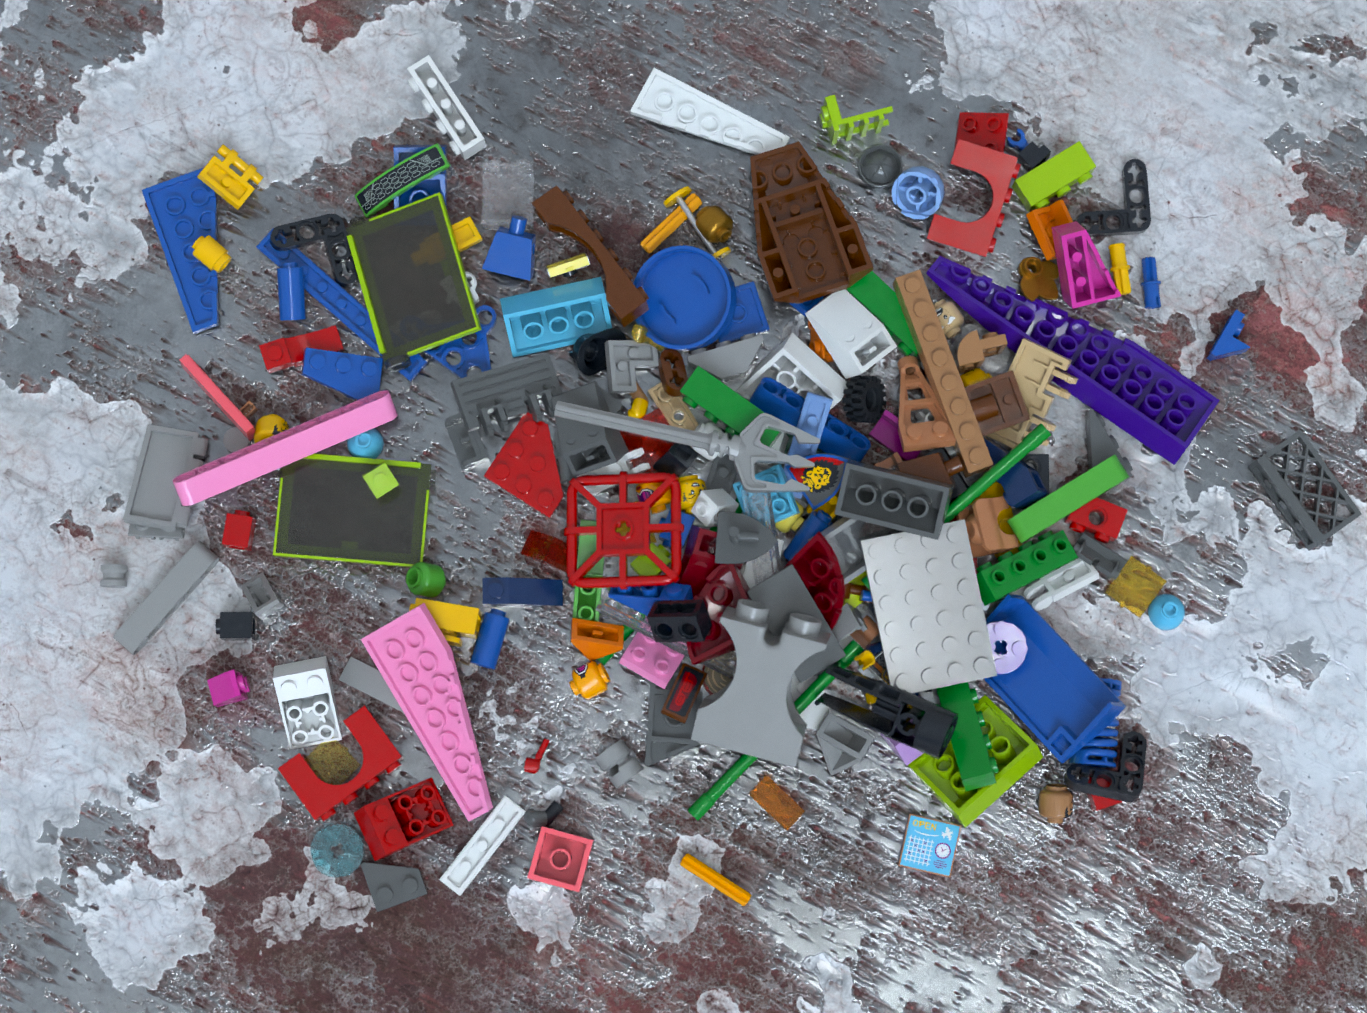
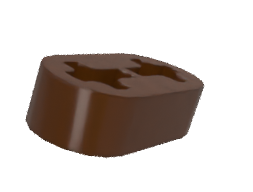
M666 349L661 353L658 360L659 366H657L662 386L668 395L679 397L682 395L680 390L688 380L685 365L678 351Z

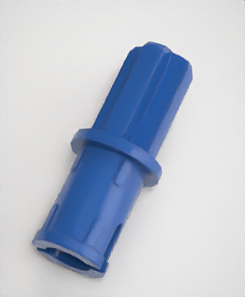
M1155 257L1142 258L1144 282L1140 283V286H1143L1144 309L1161 308L1159 293L1161 281L1157 280Z

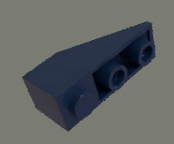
M983 437L994 466L1009 451L995 441ZM1022 460L997 480L1005 491L1003 493L1005 501L1015 508L1023 510L1048 495L1038 471Z

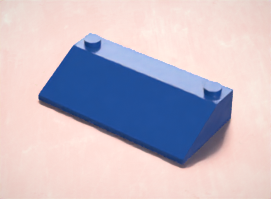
M1008 594L986 619V624L996 621L1014 624L1023 632L1028 650L1023 663L1016 670L984 678V680L1060 763H1064L1108 727L1126 705L1023 596ZM997 640L994 643L996 646L994 652L997 655L1001 652V655H1003L1007 651L1005 649L1007 643L1002 640V643H1000V640Z

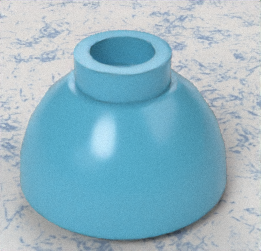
M375 428L347 440L349 453L353 457L376 459L381 454L384 446L383 437Z
M1162 594L1151 601L1148 615L1152 624L1157 628L1172 630L1182 623L1185 616V608L1178 597L1171 594Z

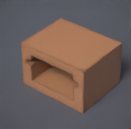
M248 401L240 411L249 419L258 409Z

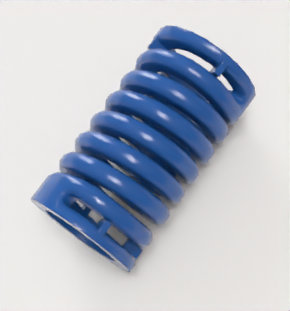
M1100 678L1117 697H1120L1122 681ZM1114 719L1109 726L1117 727L1119 720ZM1105 728L1097 736L1116 737L1118 736V730ZM1096 736L1070 757L1068 764L1116 768L1113 758L1117 756V752L1099 747H1116L1118 741L1116 739ZM1089 756H1101V759L1091 758Z

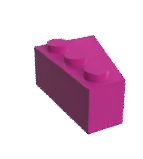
M1077 221L1052 227L1062 297L1072 309L1122 296L1084 227Z

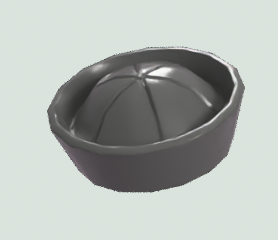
M883 144L868 147L863 151L858 162L859 173L863 180L869 185L879 188L891 186L900 176L903 168L902 159L898 152L892 147Z

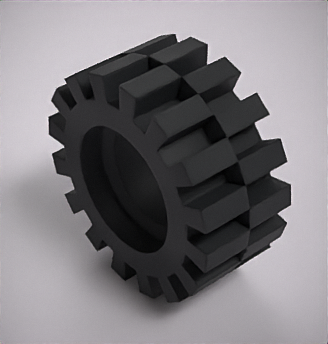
M876 376L851 377L850 382L846 383L848 389L843 391V394H846V398H842V403H846L843 409L848 411L846 417L850 418V421L875 423L877 420H880V413L883 414L885 411L882 407L886 405V401H883L886 392L882 391L885 386L880 384V378Z

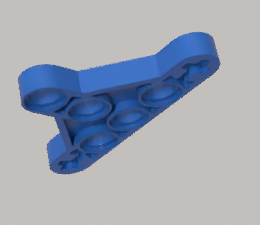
M482 305L476 309L477 315L483 311L490 312L492 320L486 325L480 323L482 330L475 332L477 340L474 344H464L461 337L440 345L436 350H426L424 352L459 378L467 377V372L472 367H477L482 372L491 370L487 335L495 326L497 316L494 309L488 305ZM408 316L403 319L400 329L403 336L412 342L420 339V336L415 332L408 334V324L414 325L415 322L418 323L417 329L424 334L423 337L466 321L428 325L416 316ZM451 352L459 353L461 355L460 363L457 365L448 364L446 361L448 354Z

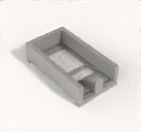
M843 517L820 533L825 537L836 554L844 577V584H847L866 571L860 544L861 540L904 531Z

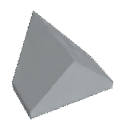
M830 712L816 734L830 776L861 762L875 740L873 736Z

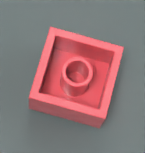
M541 826L527 878L580 892L594 840Z

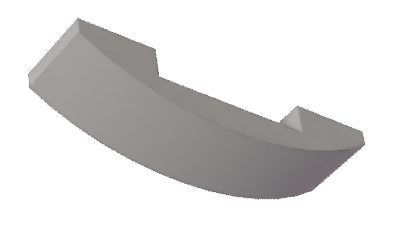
M350 657L339 680L403 712L380 671Z

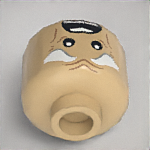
M942 299L933 304L945 336L951 339L962 331L960 326L964 323V317L953 301L946 302L945 299Z

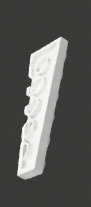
M653 68L630 110V114L755 155L786 146L790 140L789 136L656 68Z

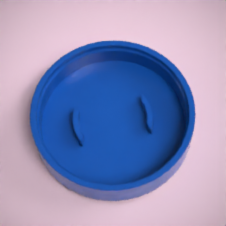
M673 246L663 249L650 257L635 277L633 283L635 287L641 286L649 297L647 300L649 310L635 320L639 328L649 339L663 347L678 351H693L704 348L716 341L726 331L732 321L736 308V288L729 270L718 258L704 250L692 246Z

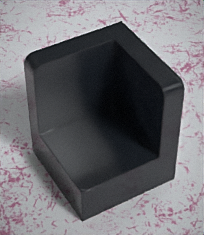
M673 442L666 453L654 463L653 468L657 472L670 473L671 475L675 473L679 477L689 468L698 453L688 445Z

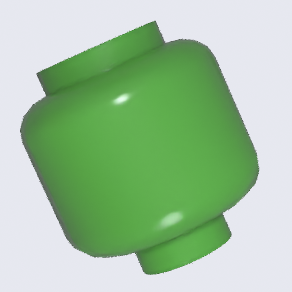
M417 562L408 570L406 583L410 592L414 595L434 598L442 592L445 586V573L442 567L437 564Z

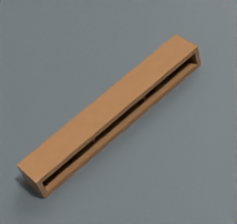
M919 269L896 277L892 285L931 389L956 438L953 448L956 456L959 455L964 464L965 470L962 471L964 477L967 478L989 470L993 466L992 459L922 273Z

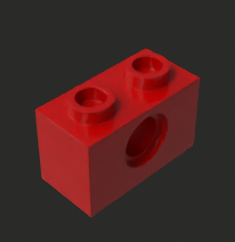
M1095 498L1067 515L1064 523L1069 524V529L1083 534L1086 531L1094 534L1093 538L1100 542H1113L1118 537L1128 510L1100 498ZM1091 512L1100 515L1101 523L1099 525H1094L1090 522L1089 514Z

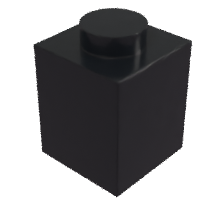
M220 612V619H216V634H220V639L223 641H255L256 614L253 612Z

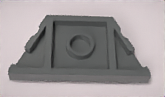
M675 675L672 676L665 689L651 682L645 766H650L699 746V742L691 740L697 712L703 699L702 691L699 692L685 724L661 713L677 678Z

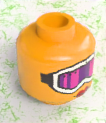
M662 483L638 484L635 489L639 502H644ZM670 489L650 509L652 514L667 510L666 505L671 503Z
M589 661L572 671L573 680L569 684L576 696L581 694L584 699L588 700L605 692L608 689L607 683L610 682V678L602 663L597 664L595 661Z

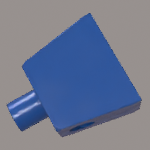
M514 215L511 218L510 228L500 226L483 264V270L528 281L532 279L535 271L536 235L525 232L526 218Z

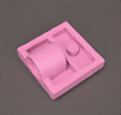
M644 621L619 663L665 689L687 654L688 649L681 642H655L650 625Z

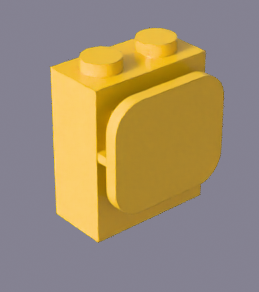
M416 598L415 604H410L409 611L425 603L449 645L462 647V640L457 636L477 639L482 619V612L479 608Z

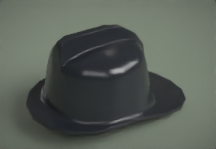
M610 328L595 334L581 335L576 340L573 349L569 351V355L574 358L579 370L583 374L590 376L607 369L605 342L608 340H627L621 330Z

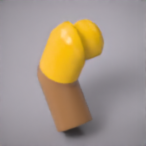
M636 381L637 391L629 393L633 398V403L627 414L629 417L642 419L646 415L649 400Z

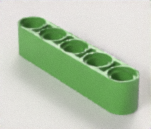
M1113 455L1018 513L1007 522L1022 544L1127 479L1129 475L1117 456Z

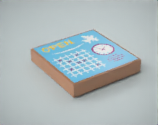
M909 814L898 866L950 878L961 825Z

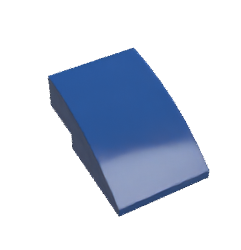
M395 145L393 147L394 166L432 145ZM440 145L447 158V145ZM447 169L431 179H425L394 199V209L439 192L443 195L447 209ZM431 211L395 226L438 225L434 212Z

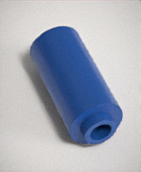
M297 262L282 263V268H277L280 320L306 319L303 267H298Z
M823 510L818 512L812 511L783 552L784 557L790 561L808 543V539L833 524L831 522L832 517Z
M492 608L490 613L484 612L470 663L495 670L510 619L505 617L506 612Z

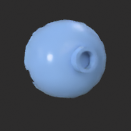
M913 166L903 171L895 180L891 191L892 201L895 205H898L902 210L901 213L912 219L928 218L942 204L945 194L944 183L940 176L932 169L924 166Z

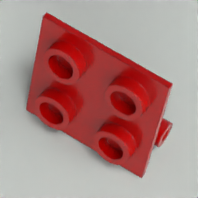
M960 112L956 143L960 139L1004 153L1009 113Z

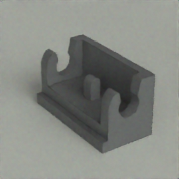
M461 413L446 418L444 423L462 470L464 471L488 462L489 458L478 429L467 432Z

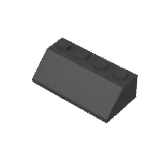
M850 460L845 465L835 515L938 540L948 512L954 485Z

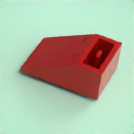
M432 777L367 804L354 812V816L375 861L453 826Z

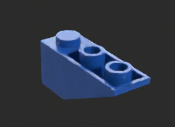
M678 583L664 586L628 587L625 590H620V587H611L608 593L610 598L648 616L655 601L693 600L691 585Z

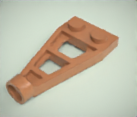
M914 356L901 358L897 363L900 373L898 434L903 452L955 446L956 438L933 390L920 371L917 358ZM920 388L925 397L924 399L908 400L907 390ZM928 409L934 417V421L912 423L910 420L911 411Z

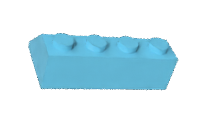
M601 277L500 299L513 358L574 345L581 335L595 334L612 328Z

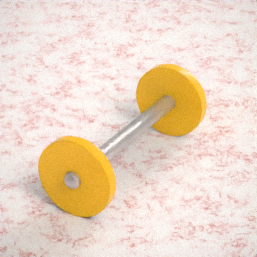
M686 186L677 192L674 191L663 202L665 207L667 208L678 203L710 253L721 261L731 252V249L727 246L717 251L713 244L708 242L696 227V218L683 200L690 194L691 188Z

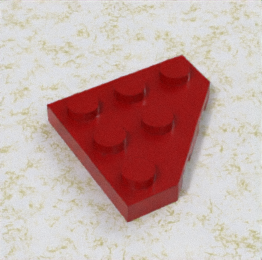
M528 412L526 415H523L485 473L484 478L550 519L564 498L548 424L543 421L535 422L532 414Z

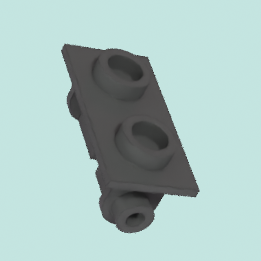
M1083 532L1073 546L1080 559L1089 565H1094L1097 570L1108 576V579L1113 578L1116 580L1128 561L1085 532Z

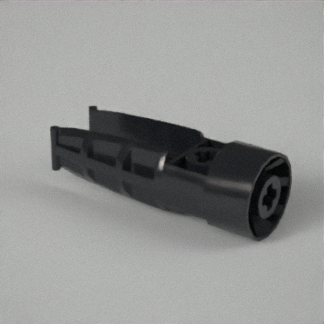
M838 662L833 663L826 669L827 674L873 695L877 699L872 707V711L823 693L815 701V705L818 706L821 703L835 710L838 714L845 715L859 722L864 727L867 726L884 734L885 737L938 760L942 757L956 728L959 717L958 713L905 690L890 686L881 680L878 681L859 672L838 667Z

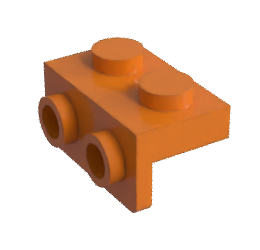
M1058 200L1048 207L1035 209L1026 214L1047 261L1056 259L1052 227L1073 222L1063 200Z

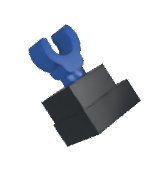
M1018 128L1016 134L1020 137L1019 141H1013L1010 137L1007 138V144L1010 147L1021 150L1017 161L1027 172L1049 159L1051 151L1044 144L1040 148L1033 141L1028 144L1025 134L1021 129Z

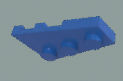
M305 348L301 375L341 392L350 399L359 400L379 392L383 358Z

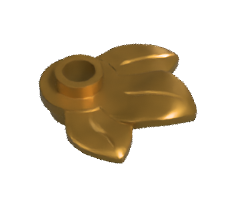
M1036 257L1024 258L1018 267L1019 274L1022 277L1020 288L1023 295L1031 302L1035 301L1038 296L1046 300L1057 299L1059 295L1054 280L1059 277L1058 266L1050 261L1042 262Z

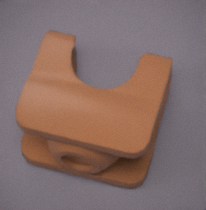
M1004 496L978 499L973 502V505H968L956 516L957 520L965 519L973 558L1003 553L1019 547L1017 536L1004 533L998 525V514L1003 509L1009 508Z

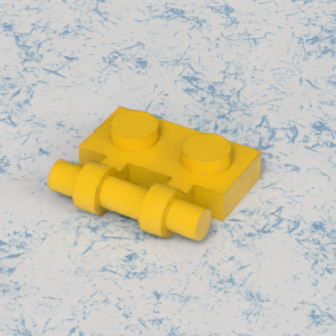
M222 144L217 153L224 157V160L221 161L214 155L198 174L197 178L238 210L255 189L247 181L251 179L258 185L263 176L256 171L257 168L254 165H248L238 156L239 153L234 149L230 150ZM232 164L243 174L239 176L229 166Z

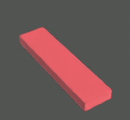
M186 354L179 359L183 369L244 436L251 441L255 433L252 423L189 355Z

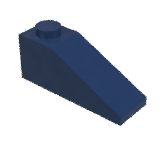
M511 577L482 578L484 607L563 606V580Z

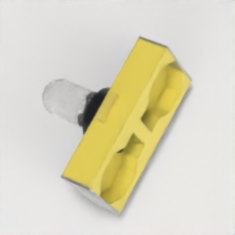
M583 253L545 267L550 278L563 274V277H568L578 273V269L589 266L590 262L587 254ZM577 276L568 278L567 281L570 284L578 282Z

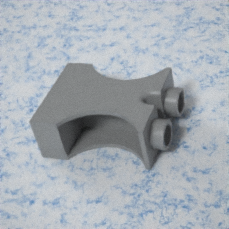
M739 599L737 607L727 606L720 619V623L730 634L735 646L737 657L735 675L723 689L703 699L697 712L691 740L796 767L808 724L802 719L793 702L791 691L792 676L804 660L826 649L831 633L820 631L822 624L820 619L806 614L791 613L789 622L786 623L780 636H773L769 632L771 618L767 617L770 609L769 606L753 600Z

